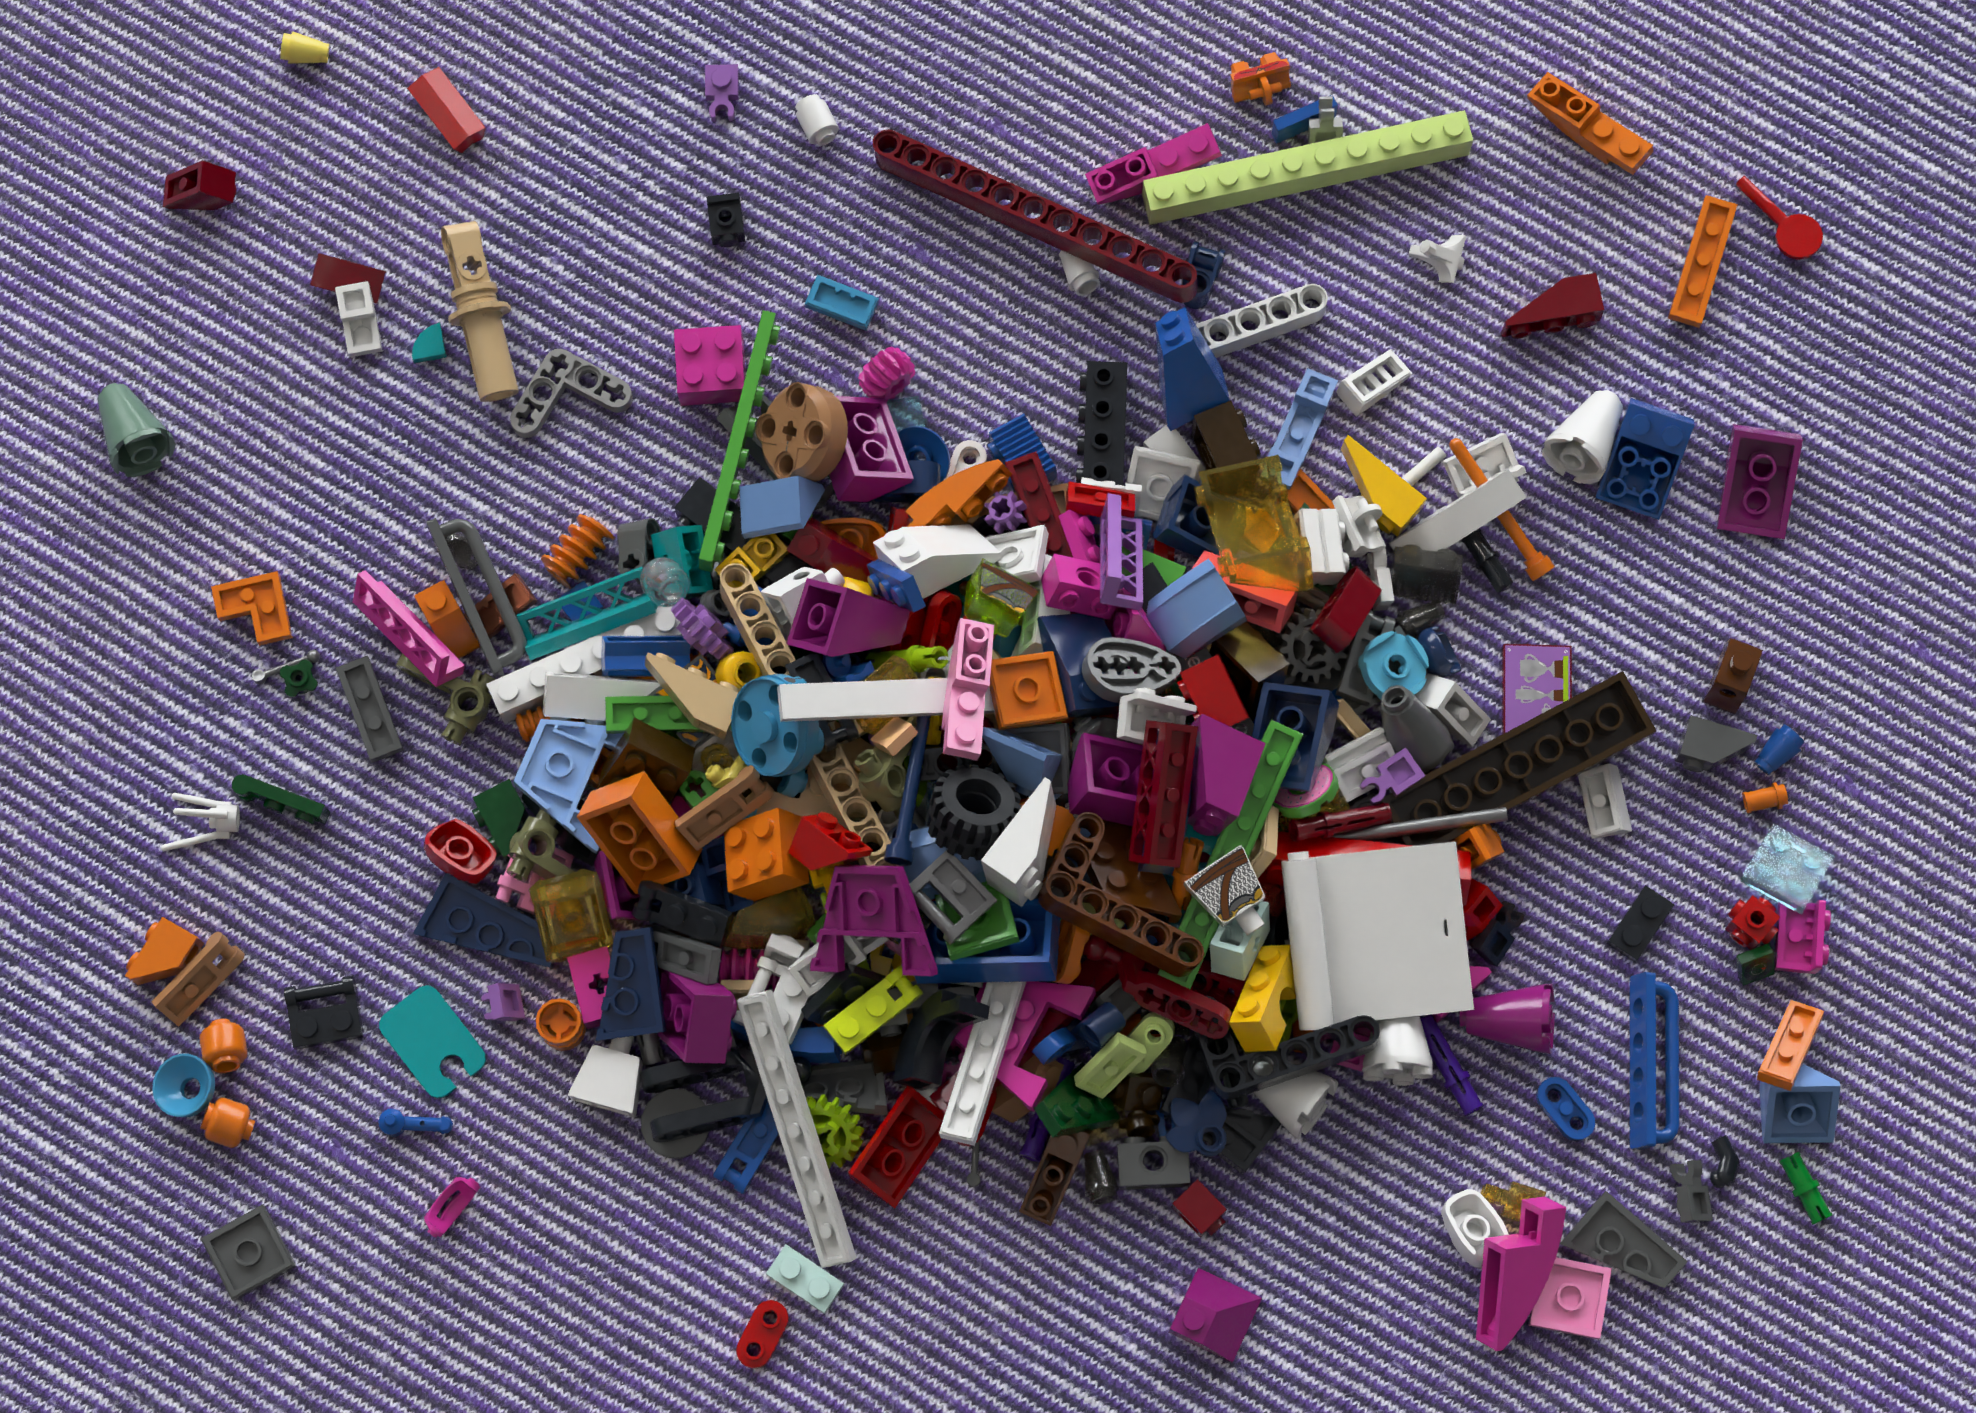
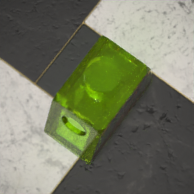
M982 558L966 585L964 615L970 620L994 625V635L998 634L1003 638H1008L1031 606L1040 589Z

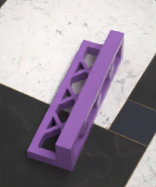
M1108 493L1100 518V603L1141 611L1143 605L1142 519L1121 516V495ZM1121 528L1133 530V532L1125 535L1121 532ZM1124 546L1131 554L1124 555L1122 547ZM1122 567L1132 574L1128 576L1122 574ZM1124 588L1133 596L1118 594L1117 592Z

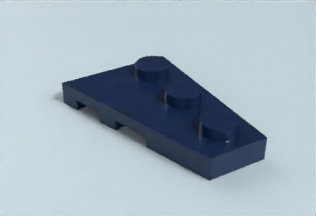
M653 927L615 932L608 969L609 978L606 994L603 997L602 1016L595 1041L665 1032L666 1024Z

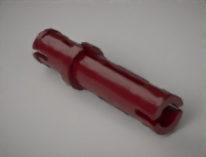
M1385 802L1334 813L1321 811L1313 817L1290 820L1288 829L1291 839L1295 842L1315 837L1328 839L1332 838L1335 833L1390 824L1392 812L1389 804Z

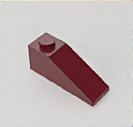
M813 517L808 519L804 528L798 529L786 549L823 573H826L831 568H835L843 577L867 583V577L870 576L867 564L877 560V558ZM874 593V597H878L881 600L882 596Z

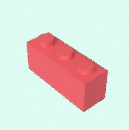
M1204 550L1192 569L1209 558L1238 602L1247 621L1280 633L1294 611L1300 585Z

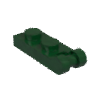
M238 775L232 781V789L241 800L250 802L259 799L264 801L263 806L280 814H282L284 809L296 813L294 818L313 826L315 821L326 824L331 813L324 804L247 775Z

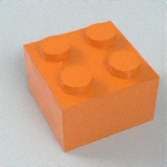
M778 807L743 819L724 832L727 888L729 893L751 901H757L809 883L808 868L788 853L802 816Z

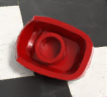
M457 818L434 827L426 835L424 841V851L429 860L443 872L453 875L458 880L477 884L494 867L497 854L493 845L472 826Z

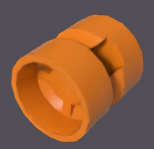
M561 998L551 999L538 1010L535 1019L536 1028L544 1041L553 1049L560 1051L571 1050L584 1039L586 1026L582 1015L569 1000Z

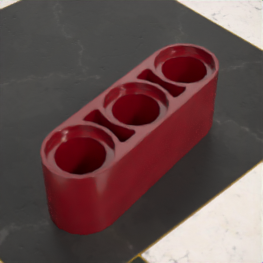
M1357 566L1352 568L1337 584L1310 630L1334 653H1339L1352 641L1378 599L1382 589Z

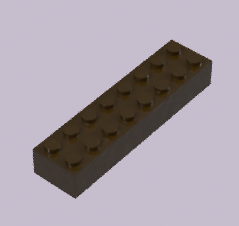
M1622 671L1426 774L1422 780L1395 797L1393 793L1384 796L1381 802L1388 803L1391 808V823L1506 807L1508 813L1650 738L1656 732V729ZM1478 825L1398 836L1395 838L1398 844L1418 846L1451 842Z

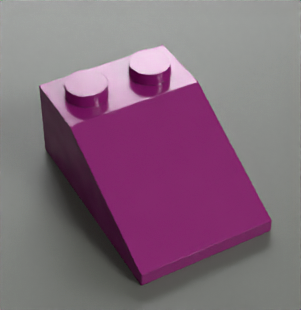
M1733 424L1717 529L1785 539L1803 442L1800 434Z
M660 968L659 980L666 1031L657 1033L658 1036L685 1063L725 1064L726 1054L732 1046L730 1025L731 1018L735 1017L737 1011L735 996L719 983L707 985Z

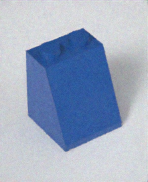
M1186 307L1178 311L1168 312L1161 320L1155 322L1159 389L1167 427L1170 431L1192 421L1194 415L1230 401L1222 367Z

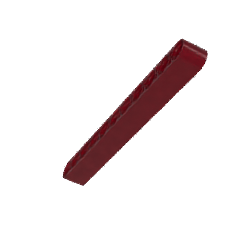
M882 130L874 136L873 150L878 167L886 172L1175 302H1189L1197 294L1196 269L1185 260L896 131ZM887 148H894V149H895L894 151H892V152H890V153H884V152H882L883 150H885V149H887ZM915 161H923V162H924L923 164H921V165H919V166H913V165H911V164H912L913 162H915ZM944 174H952V175H953V176H952L951 178H949V179H942V178H940V177H941L942 175H944ZM973 187H981V188H982V189H981L980 191H978V192H971V191H969V190H970L971 188H973ZM1002 200L1012 201L1008 205L998 204ZM1031 213L1041 214L1039 217L1033 219L1027 217ZM1061 226L1070 227L1069 230L1064 232L1057 230ZM1091 239H1096L1100 241L1096 245H1089L1086 243ZM1122 252L1130 254L1126 258L1116 257L1117 254ZM1149 266L1159 267V270L1154 272L1145 269ZM1179 279H1186L1190 281L1186 285H1178L1175 283Z

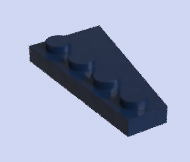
M445 873L413 932L414 935L549 968L553 967L568 937Z

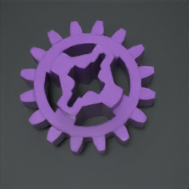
M681 598L671 608L675 618L681 622L676 628L683 635V638L704 657L710 653L720 661L726 655L734 652V648L730 645L731 643L724 638L729 631L703 604L700 603L695 607L688 600Z

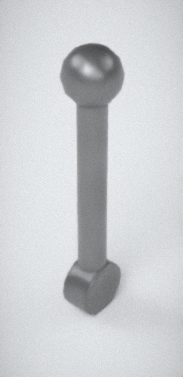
M310 650L304 657L267 671L255 670L252 673V679L256 684H263L267 677L280 673V669L285 665L291 667L299 664L304 659L309 660L311 663L318 662L320 653L317 650Z

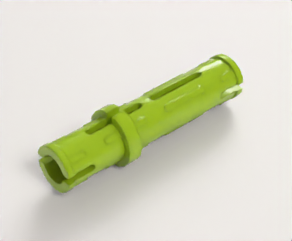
M914 645L906 650L872 651L867 654L865 660H875L872 663L875 671L872 673L901 670L920 673L928 668H944L948 660H938V658L948 657V652L942 646L925 648L922 645Z

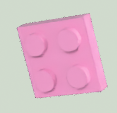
M1556 1257L1545 1287L1530 1313L1528 1326L1599 1340L1601 1338L1612 1268Z

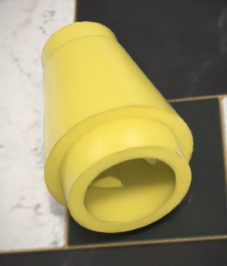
M292 31V34L284 33L280 59L288 60V64L327 63L330 44Z

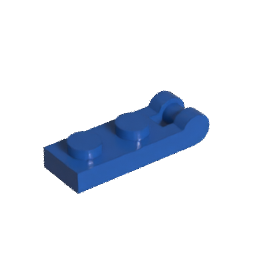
M767 1102L761 1117L753 1118L743 1124L713 1174V1177L723 1182L726 1180L735 1186L734 1190L741 1194L747 1191L755 1174L779 1137L769 1102ZM736 1159L747 1164L742 1173L732 1168Z

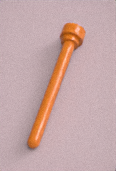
M1458 438L1452 439L1449 443L1450 449L1478 488L1487 482L1488 479L1463 442ZM1509 510L1497 516L1526 559L1524 561L1527 567L1525 571L1532 581L1540 578L1555 567L1548 555L1544 556L1541 551L1537 552Z

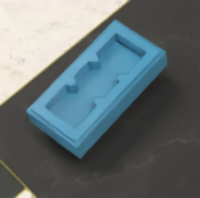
M817 275L806 299L805 308L867 331L879 304V298Z

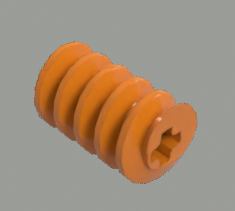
M582 514L576 517L579 526L571 524L567 527L571 537L564 534L559 536L562 547L555 544L550 546L553 557L546 554L541 557L546 570L568 589H571L566 580L568 577L575 580L580 579L575 570L576 567L584 570L589 569L584 558L588 557L593 560L598 558L593 548L606 549L602 538L615 539L613 534L600 522Z

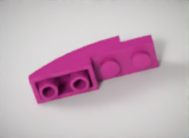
M1207 123L1150 150L1143 147L1085 175L1096 202L1100 205L1142 194L1143 180L1193 170L1221 157L1222 154Z

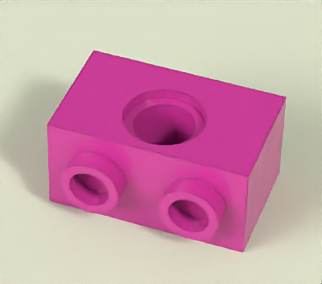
M1053 554L1041 577L1046 606L1110 620L1117 606L1100 603V563ZM1122 589L1118 590L1117 593L1123 594Z

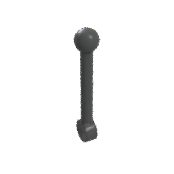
M980 1140L972 1147L971 1173L967 1176V1183L971 1187L978 1186L981 1181L978 1174Z

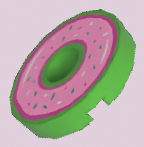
M1322 762L1311 793L1279 788L1273 806L1278 808L1279 812L1287 818H1304L1321 810L1320 805L1326 800L1330 803L1335 798L1339 789L1338 778L1329 764Z

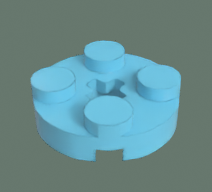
M1393 631L1383 633L1366 645L1363 654L1358 659V666L1361 669L1366 685L1380 700L1385 690L1396 685L1405 687L1415 695L1423 688L1427 678L1425 679L1426 669L1429 668L1427 654L1422 645L1409 635L1403 636ZM1389 659L1393 662L1397 660L1400 662L1401 666L1398 668L1399 675L1390 671L1388 667Z

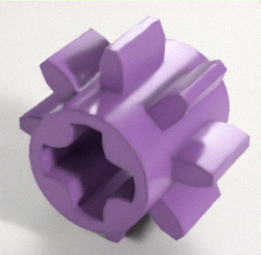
M1010 491L1007 496L996 492L995 498L990 503H985L990 514L984 520L989 525H994V530L998 534H1002L1004 529L1011 530L1012 532L1016 531V528L1021 523L1027 522L1021 512L1027 506L1022 500L1017 501V496L1013 491Z

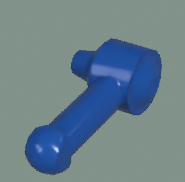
M397 1109L385 1110L378 1120L382 1132L391 1137L399 1136L404 1130L433 1131L446 1134L453 1128V1121L450 1117L404 1116Z

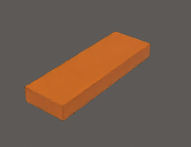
M1790 1000L1758 1071L1757 1080L1791 1091L1821 1024L1824 1010Z

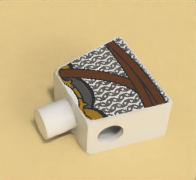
M1239 845L1184 882L1186 890L1222 927L1236 919L1248 936L1265 924L1254 909V906L1265 899V895L1242 845Z

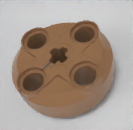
M795 382L783 389L774 398L767 412L762 414L757 420L755 432L757 438L761 441L765 461L777 478L801 476L817 482L827 477L838 465L845 450L848 426L845 410L833 393L819 386Z

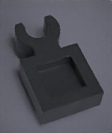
M1507 901L1501 903L1503 906L1496 914V919H1491L1486 928L1476 935L1470 945L1488 964L1498 967L1515 940L1510 934L1511 931L1519 927L1525 917L1523 913L1514 910V904Z

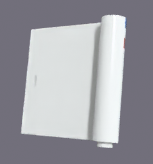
M1455 841L1309 857L1308 851L1293 852L1287 854L1288 860L1281 861L1299 1030H1319L1361 1015L1371 1016L1375 1020L1474 1010Z

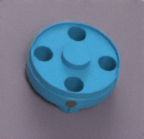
M773 674L758 677L746 683L735 698L731 715L734 744L747 766L752 765L760 775L780 777L796 774L802 771L810 763L813 756L820 753L823 749L824 735L819 727V720L780 722L777 687L780 684L807 683L799 676L791 677L786 674Z

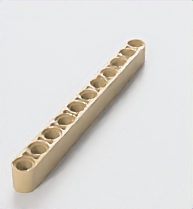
M739 563L725 566L720 573L721 598L749 652L753 654L762 676L776 674L772 671L773 668L778 666L785 667L786 664L796 661L786 644V640L750 571L746 566ZM734 580L743 583L738 588H732L727 584ZM746 609H754L758 614L749 617L742 612ZM766 637L770 638L773 643L765 646L759 644L757 640ZM837 744V748L826 752L823 748L820 753L813 756L808 765L834 816L838 819V823L848 831L858 834L861 837V841L865 844L875 842L881 847L880 850L872 852L871 856L859 859V864L897 866L884 860L886 845L890 844L891 841L870 801H867L862 796L859 789V780L841 745ZM827 753L832 755L834 760L826 763L820 761L817 757L820 754ZM836 783H845L850 789L845 792H838L832 786ZM858 812L863 814L865 819L860 822H853L848 818V815Z

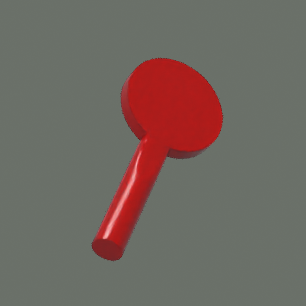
M1746 176L1739 179L1736 186L1778 226L1775 241L1777 247L1784 255L1792 259L1802 260L1813 256L1819 250L1823 240V232L1815 219L1804 214L1787 216Z

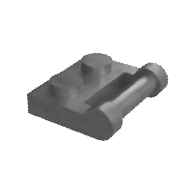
M947 850L910 883L916 905L945 934L943 939L949 945H952L970 926L997 902V899L955 856L947 853ZM928 883L962 917L956 924L922 891Z

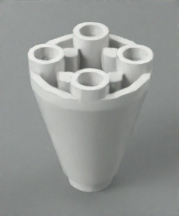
M1420 1016L1376 1020L1380 1029L1379 1039L1374 1050L1365 1054L1363 1060V1079L1366 1081H1381L1387 1078L1393 1079L1394 1085L1407 1086L1414 1084V1078H1432V1059ZM1372 1032L1370 1033L1369 1040L1373 1037Z

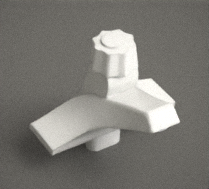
M1452 235L1448 241L1440 245L1426 239L1422 241L1420 246L1411 245L1409 256L1431 264L1438 272L1439 282L1454 283L1457 269L1461 270L1465 259L1461 254L1466 236Z

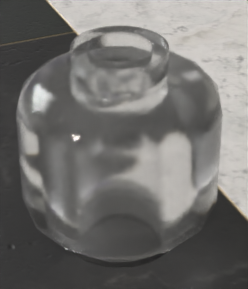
M667 557L655 558L647 563L640 574V585L643 592L657 606L673 607L681 598H685L689 591L690 581L687 573L673 559Z

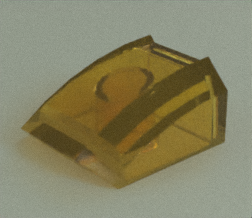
M580 869L577 872L545 880L539 879L529 889L546 962L567 961V957L606 946L608 948L613 946L614 941L597 872Z
M801 886L775 894L739 910L730 923L723 947L765 949L772 933L778 936L787 935L800 940L806 938L805 933L810 926L815 925L812 906Z

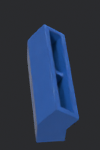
M602 636V677L653 676L645 667L647 653L655 656L656 653L665 654L676 661L675 665L683 668L690 663V644L683 636Z

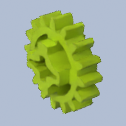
M822 1094L817 1102L812 1096L808 1097L807 1103L828 1169H830L833 1162L841 1168L846 1160L850 1162L853 1160L861 1147L863 1140L860 1137L864 1132V1128L856 1126L860 1116H851L849 1114L852 1107L850 1104L841 1107L839 1106L840 1101L838 1097H835L832 1102H828L826 1095Z

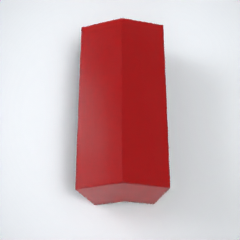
M440 67L421 75L407 88L454 150L463 153L472 144L483 139L486 127Z

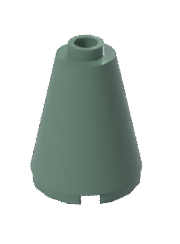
M112 383L102 389L97 400L109 461L114 472L119 474V471L124 472L126 477H137L162 466L160 460L167 454L169 458L174 454L176 444L172 434L127 385Z

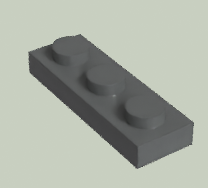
M368 655L336 667L370 761L373 763L404 751Z

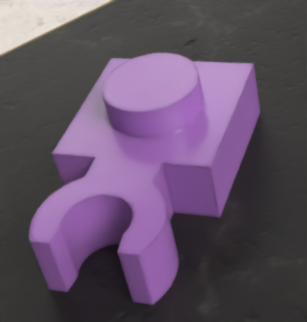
M738 64L705 65L706 101L715 100L709 107L712 122H716V113L722 109L728 112L729 122L735 118L734 107L729 100H739Z
M1405 747L1376 767L1380 777H1368L1363 780L1359 787L1361 790L1370 785L1377 788L1378 795L1370 800L1371 805H1375L1382 801L1388 789L1396 797L1422 780L1425 775Z

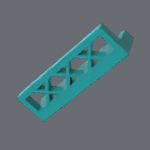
M641 566L518 613L517 619L527 639L525 650L529 659L533 660L654 614L657 611L658 600L644 568ZM639 578L645 594L633 598L621 593L625 582ZM619 585L617 591L611 589L612 587ZM603 592L613 596L614 599L610 607L602 610L590 605L593 595ZM588 597L586 603L580 601L581 599ZM618 599H621V600L624 601V602H621V603L616 604V602H617ZM572 604L582 608L579 619L569 621L559 617L562 606ZM557 609L555 614L549 613V611ZM586 611L592 612V614L585 616ZM541 616L552 622L548 631L534 635L528 619ZM555 622L561 624V626L553 628Z

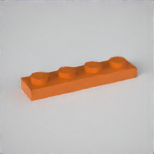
M1705 195L1668 319L1700 328L1738 204Z

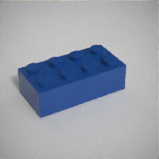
M1009 899L1020 942L951 961L946 941L943 939L944 933L917 906L938 969V974L934 976H914L917 984L1056 981L1061 918L1042 908L1038 899H1027L1022 907Z

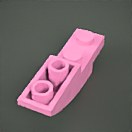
M960 618L958 621L943 708L941 728L945 730L943 754L978 760L981 755L985 694L990 686L994 625L963 618Z

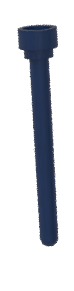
M917 716L915 729L918 733L912 741L896 836L891 839L890 844L886 845L884 860L897 866H910L913 862L915 850L912 848V842L909 841L931 716Z

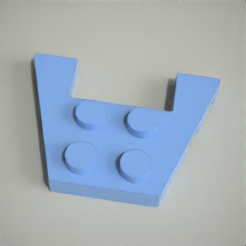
M540 719L513 784L588 849L597 853L600 847L578 820L577 815L580 810L577 809V806L603 747L613 750L624 733L606 734V726Z

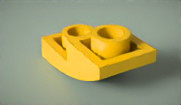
M776 533L753 537L742 548L738 546L714 570L720 576L725 566L739 563L746 566L756 582L790 552L786 550L788 546ZM734 580L730 581L728 585L732 588H738L743 583Z

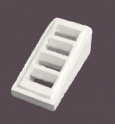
M1390 349L1343 379L1336 393L1351 412L1358 416L1412 375V372ZM1384 364H1386L1390 368V370L1396 375L1395 377L1392 378L1390 374L1384 369ZM1374 372L1380 377L1384 384H1381L1380 381L1373 375ZM1364 380L1373 391L1370 392L1362 381Z

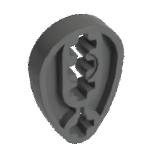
M1109 637L1098 640L1092 645L1082 662L1083 678L1089 688L1101 698L1120 703V697L1134 693L1137 688L1152 689L1158 695L1170 687L1181 672L1180 662L1175 656L1156 646L1127 638Z

